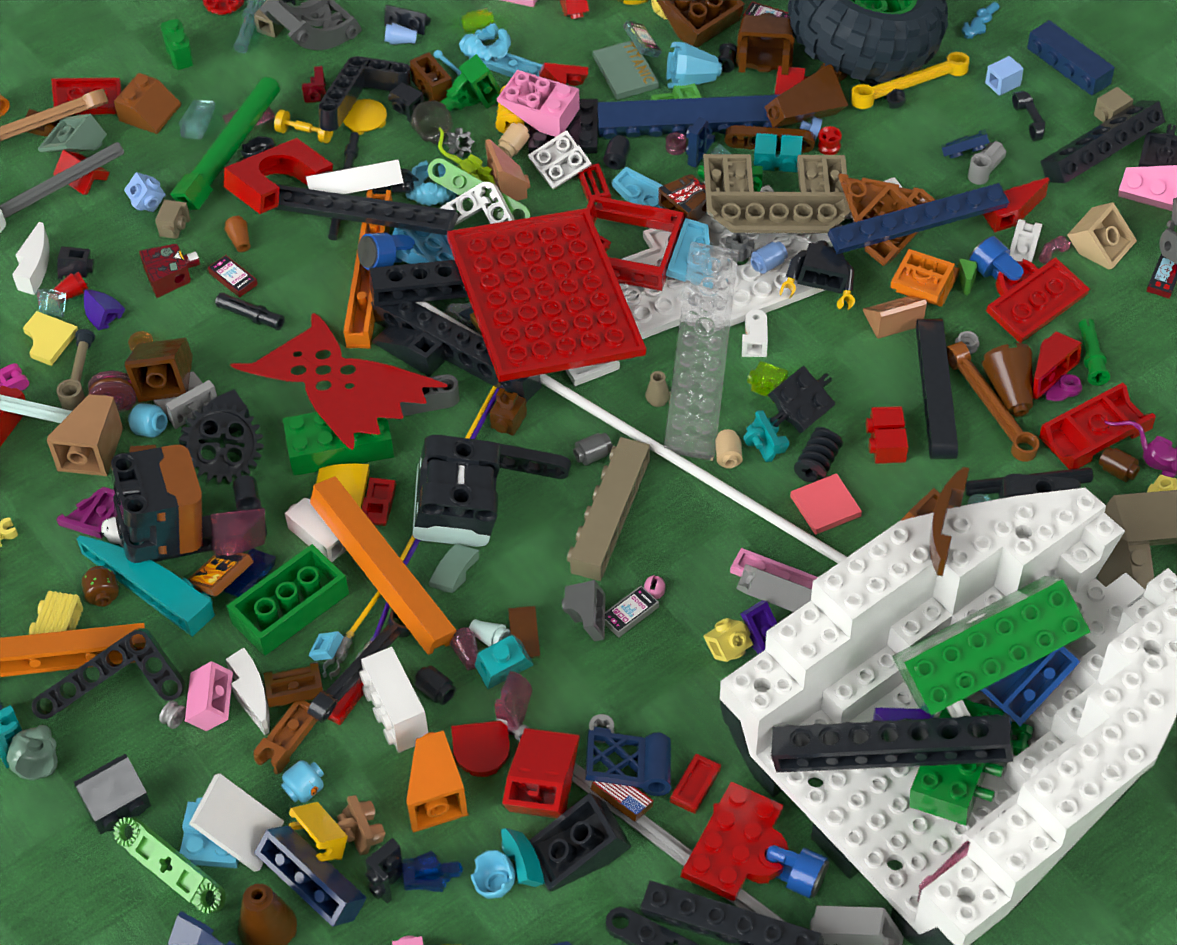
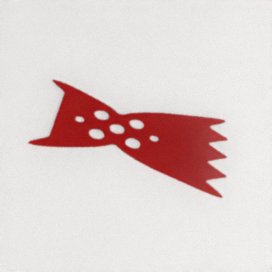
M315 313L311 315L312 326L261 359L254 363L230 364L231 367L240 371L290 382H304L306 393L316 412L350 449H354L355 432L380 434L377 422L378 417L403 419L400 407L401 402L426 404L427 402L422 391L423 387H448L447 384L388 364L363 359L343 358L336 338L326 323ZM321 350L331 352L330 357L326 359H318L315 355ZM295 352H302L300 357L293 356ZM301 365L307 369L301 375L291 373V369L295 366ZM322 365L331 367V371L324 375L317 374L315 370ZM346 365L356 367L355 372L348 375L342 374L340 369ZM320 381H329L332 384L327 390H318L316 388V384ZM348 383L355 385L351 389L345 388V385Z

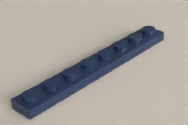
M1000 183L832 228L827 235L836 253L841 254L1003 209L1008 206L1009 200Z

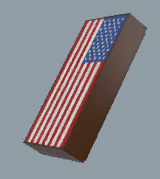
M594 781L590 790L634 822L650 810L654 803L653 799L636 787Z

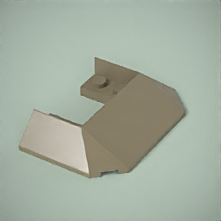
M703 154L707 214L732 233H828L830 229L835 228L851 214L838 177L839 173L847 175L845 155H798L797 169L800 192H754L751 154Z
M1177 490L1113 495L1108 501L1104 513L1122 527L1125 532L1097 575L1098 581L1105 587L1124 573H1127L1145 590L1147 584L1155 578L1150 546L1177 544Z

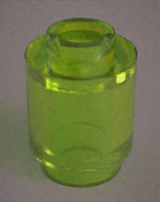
M487 8L466 12V15L461 16L465 33L470 32V34H474L477 30L495 23L492 11L488 12Z

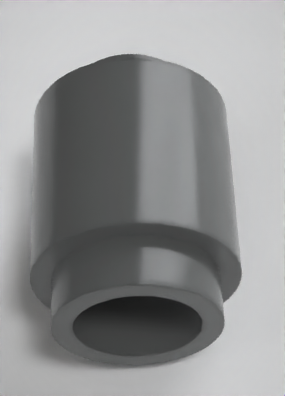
M606 433L593 434L575 442V448L573 449L574 457L578 463L582 462L586 466L607 457L613 447L612 442Z

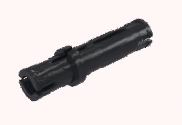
M220 292L216 297V307L249 318L255 324H264L276 330H280L284 325V316L267 310L265 306H256L223 292Z

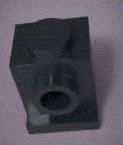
M403 82L395 89H392L388 95V100L392 102V108L396 112L407 116V121L412 122L425 110L423 93Z
M61 246L57 258V279H63V276L77 272L82 277L87 278L88 273H93L94 259H90V249Z

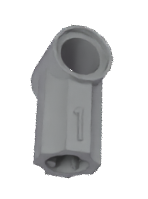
M997 141L988 143L986 148L980 153L972 156L968 171L969 181L980 185L988 181L989 174L1006 156V150L1001 143Z

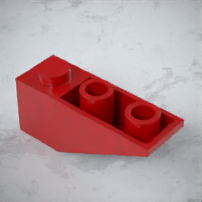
M1049 178L1035 180L1031 183L1005 190L1004 193L1009 200L1008 206L982 214L993 231L998 232L1016 226L1018 219H1023L1046 197Z

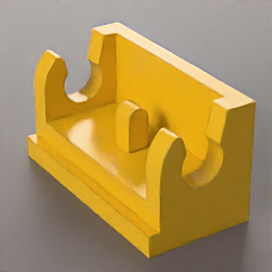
M318 802L290 808L289 815L292 818H296L298 822H292L289 826L293 830L305 829L310 837L315 840L317 848L326 851L316 855L319 861L342 859L348 836Z

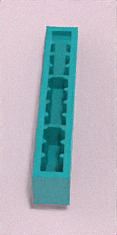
M81 535L76 538L81 553L96 565L112 570L116 575L117 581L193 637L215 616L212 607L213 601L210 596L205 592L200 593L195 590L192 583L186 578H179L152 560L141 563L131 562L126 558L124 548Z

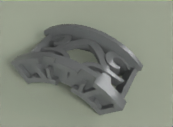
M268 0L259 8L272 22L290 31L288 36L295 43L309 50L334 48L349 39H354L362 31L357 20L334 0H308L302 2L301 6H294L292 3L282 0ZM312 26H323V28L320 29Z

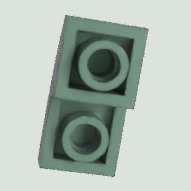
M455 544L437 566L429 581V586L440 589L443 592L453 593L466 581V571L479 559V550Z

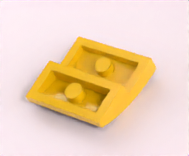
M338 464L320 468L316 484L336 476L362 509L370 471L369 464Z

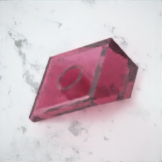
M265 508L211 514L212 550L215 556H230L264 545Z

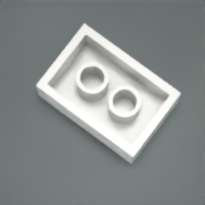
M390 647L361 659L363 670L359 674L364 684L362 689L368 702L372 700L374 705L373 712L378 723L383 722L385 727L383 731L388 744H394L398 753L414 747L416 739L427 734L428 728L425 711L395 651Z

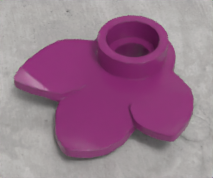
M1063 375L1043 395H1046V399L1050 401H1062L1068 397L1077 396L1082 391L1081 380L1075 375Z

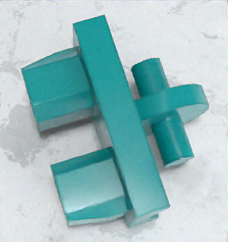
M763 410L756 411V418L746 428L747 433L743 439L747 446H755L760 450L765 462H772L776 454L786 452L789 441L786 436L776 435L779 426L775 427L773 424L777 422V419L771 424V418H767Z

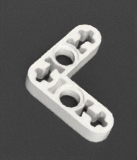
M490 182L480 183L441 207V209L458 210L462 214L460 216L457 213L459 218L455 226L481 210H484L490 224L515 220L499 188ZM485 188L492 189L490 193L492 200H498L499 202L492 204L489 197H483V194L486 192ZM466 198H471L474 203L470 211H465L462 206ZM497 207H501L504 210V216L501 220H495L493 217V211Z

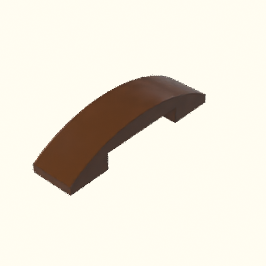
M967 467L957 471L946 483L934 509L929 546L931 561L936 574L939 576L944 574L952 536L942 534L949 505L961 507L969 468Z

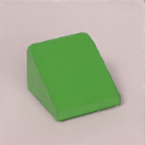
M959 259L958 268L960 269L958 278L964 295L968 296L976 279L977 262Z

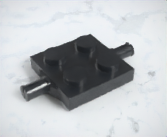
M1168 124L1166 133L1148 132L1146 134L1138 167L1177 165V136L1175 135L1177 126L1173 124L1172 130V124Z
M803 365L771 391L768 396L775 403L779 411L770 419L771 424L776 419H779L773 424V426L778 427L786 420L801 434L831 409L836 403L824 390V387L832 382L831 377L824 381L829 374L825 373L816 380Z

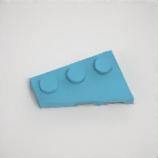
M685 218L666 271L667 277L712 290L714 283L711 273L712 261L710 260V239L707 224Z

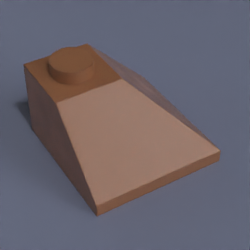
M485 140L487 167L492 169L490 174L493 175L500 192L516 201L527 199V189L530 188L528 175H523L521 167L492 140Z

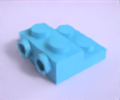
M197 798L196 802H188L182 826L184 835L180 853L194 865L237 868L238 859L189 824L202 798Z

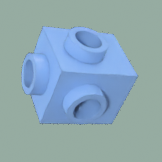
M138 172L134 174L124 189L132 201L133 207L140 211L154 212L166 195L157 179Z

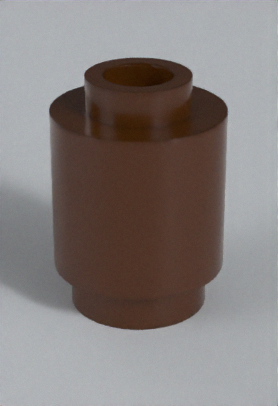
M1108 447L1099 460V465L1103 467L1104 471L1124 482H1127L1129 479H1135L1140 470L1138 459L1118 448L1112 449Z

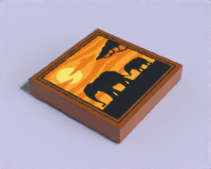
M221 548L187 580L192 583L194 589L198 592L218 596L254 561L249 554Z

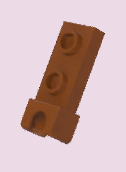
M305 700L294 702L268 737L262 739L254 750V759L258 765H263L266 760L272 758L271 763L274 767V773L280 774L290 761L289 757L318 721L307 714L310 703Z

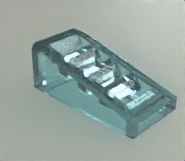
M193 100L179 121L180 132L183 138H203L213 114L215 102Z

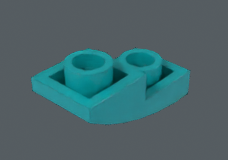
M508 828L501 829L502 850L509 859L515 860V872L518 883L533 887L545 884L540 862L527 837L522 832Z

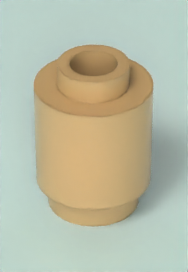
M511 123L499 139L498 147L512 158L513 155L518 154L530 138L529 130L521 123Z
M727 429L719 432L715 440L717 463L725 468H734L743 460L741 439L734 430Z

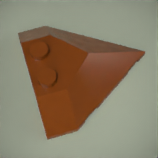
M841 173L838 175L854 222L936 200L920 188L906 189L899 187V184L862 178L861 180L853 179ZM919 232L864 247V250L882 266H886L895 259Z

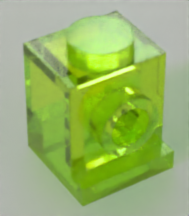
M760 361L756 369L750 371L747 383L752 384L751 391L769 397L768 394L788 378V371Z

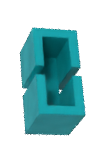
M756 133L754 166H763V170L770 171L779 168V171L798 172L797 157L801 155L803 136L782 135L780 155L776 154L777 134Z

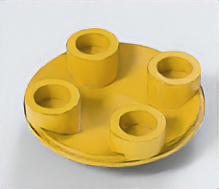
M356 100L343 123L352 132L362 135L366 131L384 127L386 125L387 111L384 105L376 100Z

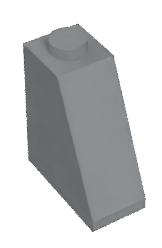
M745 564L736 588L747 595L793 612L811 601L812 589L748 564Z
M817 906L815 917L810 922V930L820 932L825 945L903 944L904 937L885 908Z

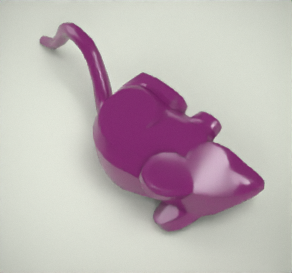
M1105 421L1106 424L1111 426L1132 425L1136 427L1140 432L1145 463L1154 469L1162 470L1161 475L1171 478L1177 475V447L1173 448V443L1170 440L1157 436L1148 444L1144 429L1134 421Z

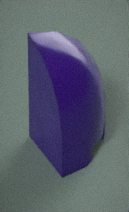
M85 289L84 309L88 319L98 330L108 328V323L112 322L116 317L118 319L122 317L125 308L117 300L105 293Z

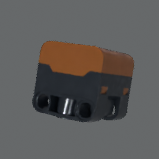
M170 445L130 453H120L114 456L111 460L112 481L115 492L113 496L114 515L118 535L122 541L126 558L131 562L141 563L148 560L194 552L201 548L202 492L189 450L183 445Z

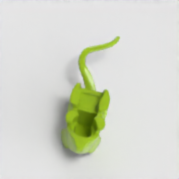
M439 127L441 134L438 148L445 157L458 164L457 167L483 182H490L496 185L493 175L490 174L492 169L490 167H483V162L477 156L471 154L468 158L462 160L456 155L444 151L442 148L444 133L441 127Z

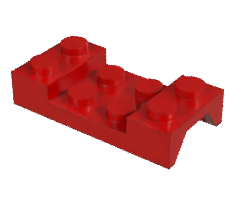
M1122 382L1042 424L1039 438L1069 470L1078 469L1091 462L1094 454L1128 436L1131 439L1140 436L1139 430L1132 425L1111 426L1106 424L1105 421H1134L1143 427L1144 432H1147L1153 428L1156 415L1154 413L1143 414L1130 401L1127 386Z

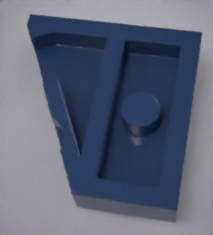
M698 117L694 125L689 126L686 133V138H688L686 149L688 165L695 168L716 138L714 135H711L712 129L709 127L708 121Z
M986 129L978 131L979 134L969 137L967 135L942 144L941 148L944 157L949 155L950 159L963 155L962 151L972 149V152L986 148L985 144L989 143Z

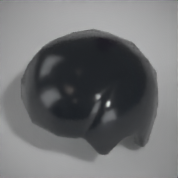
M258 136L246 144H242L240 152L243 158L246 159L271 149L276 144L271 137Z

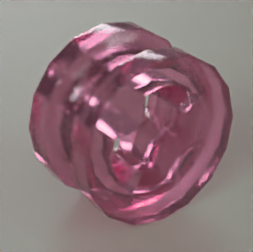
M671 133L666 137V151L669 154L680 155L685 152L686 137L683 134Z

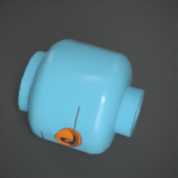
M300 760L283 774L282 779L284 783L281 784V787L294 802L299 800L302 803H306L323 789L324 784L321 777L324 773L314 761L309 765L306 761Z

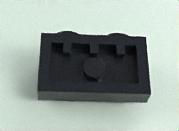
M393 838L365 860L367 869L365 875L369 880L367 887L376 899L382 898L387 904L392 901L390 884L396 882L404 871L401 848Z

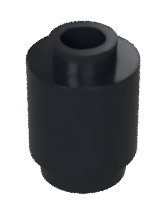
M617 135L608 142L603 157V162L607 167L614 170L624 168L631 149L629 140L626 137Z
M433 665L422 667L415 675V687L434 703L445 705L456 692L453 681Z

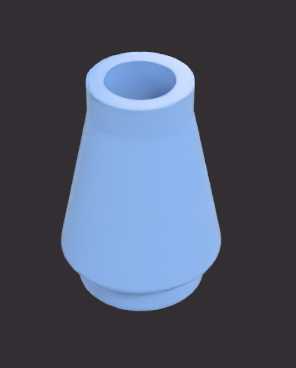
M392 23V25L386 24L384 42H390V45L415 44L417 30H411Z

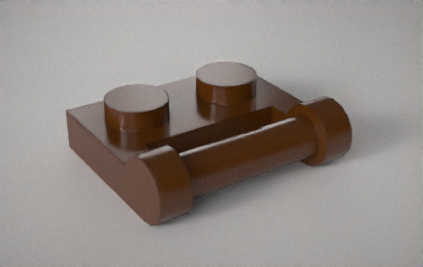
M318 661L310 663V666L273 674L272 671L263 673L269 707L284 706L288 703L302 700H312L323 691Z

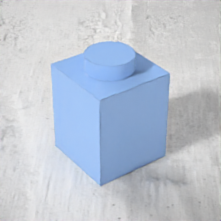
M1008 56L988 66L985 83L1000 96L1021 85L1024 68Z

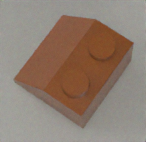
M138 73L114 100L120 122L155 134L159 133L181 106L180 101L158 79Z

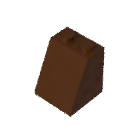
M186 337L140 343L134 348L125 361V368L138 402L179 397L188 392L193 355Z

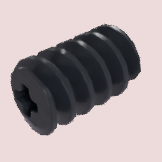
M825 427L815 428L805 448L802 450V454L794 465V471L797 476L805 482H815L817 479L825 478L827 471L830 470L831 464L839 453V449L843 446L841 437Z

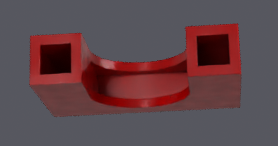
M295 138L225 167L224 187L256 212L262 214L278 207L280 187L265 176L286 174L299 179L308 186L306 176L332 172L333 164L301 140Z

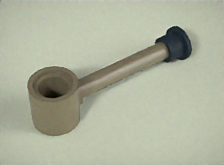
M88 329L76 331L75 338L77 339L76 345L78 348L71 379L62 381L56 389L63 409L73 411L85 399L80 381L87 350L95 340V334Z

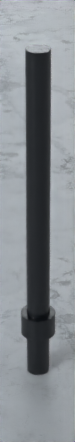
M357 132L351 133L349 144L345 147L343 169L353 168L354 159L358 156L360 135ZM332 218L328 239L332 241L337 240L341 219Z

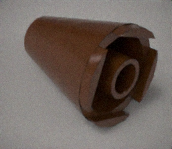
M1016 343L1017 347L1009 348V345L1005 344L985 353V360L981 362L1010 414L1020 417L1028 414L1029 410L1033 407L1032 351L1027 344Z
M262 883L251 885L244 892L238 922V935L242 945H288L297 933V919L294 911L269 886Z

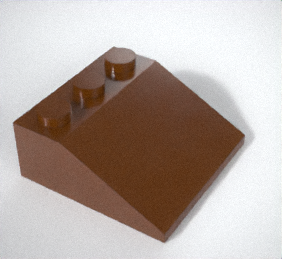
M656 0L676 35L684 43L696 48L738 22L745 6L742 0Z

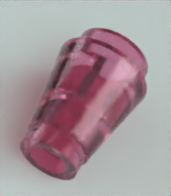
M470 628L458 629L450 641V646L466 670H473L476 668L475 662L479 653L475 633L471 632Z

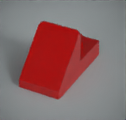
M544 62L539 71V76L565 85L568 83L571 86L582 85L586 80L588 67Z

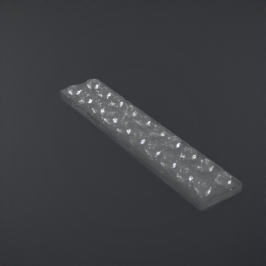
M696 242L690 243L663 445L664 448L670 449L678 455L711 461L715 457L739 250Z

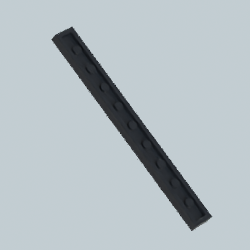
M276 184L280 187L278 207L274 208L277 210L447 235V231H452L459 218L454 210Z

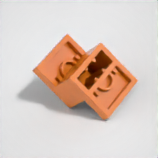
M908 249L891 281L890 288L896 289V292L910 297L926 299V302L942 307L959 275L960 268L955 267L954 263Z

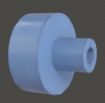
M813 117L810 123L802 120L799 129L811 131L816 140L822 125V119Z

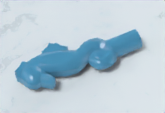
M993 2L987 8L977 10L978 17L973 18L970 26L967 22H964L962 28L964 37L968 39L973 38L977 34L985 33L986 27L983 23L992 20V14L999 9V4Z

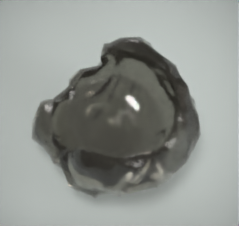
M431 100L417 105L411 116L410 124L423 141H430L438 145L441 134L439 127H441L444 133V143L448 137L447 133L453 128V118L450 110L447 109L444 103Z

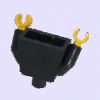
M820 240L816 244L809 243L807 250H801L792 257L786 274L788 279L782 284L779 294L781 296L784 288H788L791 290L789 299L792 298L796 290L794 281H797V284L837 293L843 292V296L837 301V307L841 309L845 300L848 303L847 309L849 310L855 304V299L851 295L854 287L855 271L845 259L844 254H837L834 247H829L827 241Z

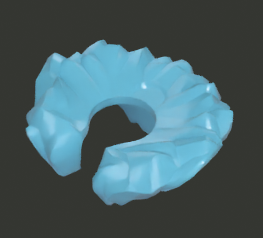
M491 23L489 26L477 30L475 34H466L459 42L460 51L469 57L477 54L485 62L492 58L501 60L508 52L511 39L505 29L499 30L495 23ZM497 35L499 36V39L492 45L485 46L482 43L488 39H495Z
M427 160L420 162L412 168L411 173L419 181L413 182L414 189L409 193H405L407 199L410 198L415 200L417 204H426L430 207L432 204L437 205L439 203L443 205L445 202H450L457 198L456 193L442 185L431 182L424 183L425 179L429 177V163ZM443 164L438 166L439 177H442L446 172Z

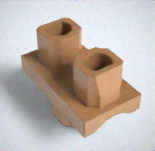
M356 795L349 796L347 798L348 806L342 811V814L337 816L339 821L337 824L348 836L347 842L354 841L359 855L368 854L372 845L383 841L385 831L382 824L369 825L367 822L368 820H373L375 816V808L372 801L359 802Z

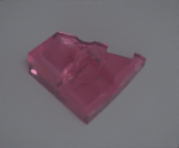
M512 671L509 672L506 683L501 689V699H497L495 702V713L497 719L507 720L508 734L515 736L512 731L518 730L520 724L523 725L533 689L528 680L517 672Z

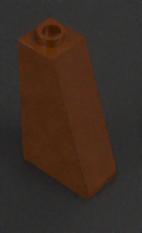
M828 64L776 97L765 106V110L774 128L802 122V120H812L813 117L823 118L836 115L847 107L848 104L832 64Z

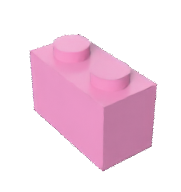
M211 661L190 673L185 714L186 722L208 731L228 720L233 671Z

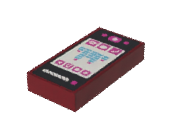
M227 255L208 267L209 274L239 298L258 285L255 277Z

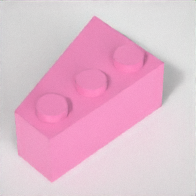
M1177 165L1126 168L1119 188V197L1172 211L1173 198L1177 197Z

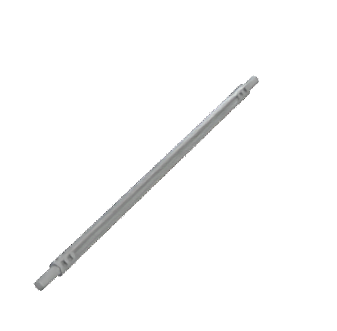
M503 711L496 717L497 721H502L508 726V729L515 734V738L518 741L521 739L524 728L530 729L525 724H519ZM575 763L572 782L588 794L592 793L605 801L590 790L594 781L585 780L586 770ZM605 801L615 815L682 866H685L692 850L647 816L643 815L634 822ZM742 888L734 902L727 899L736 907L784 921Z

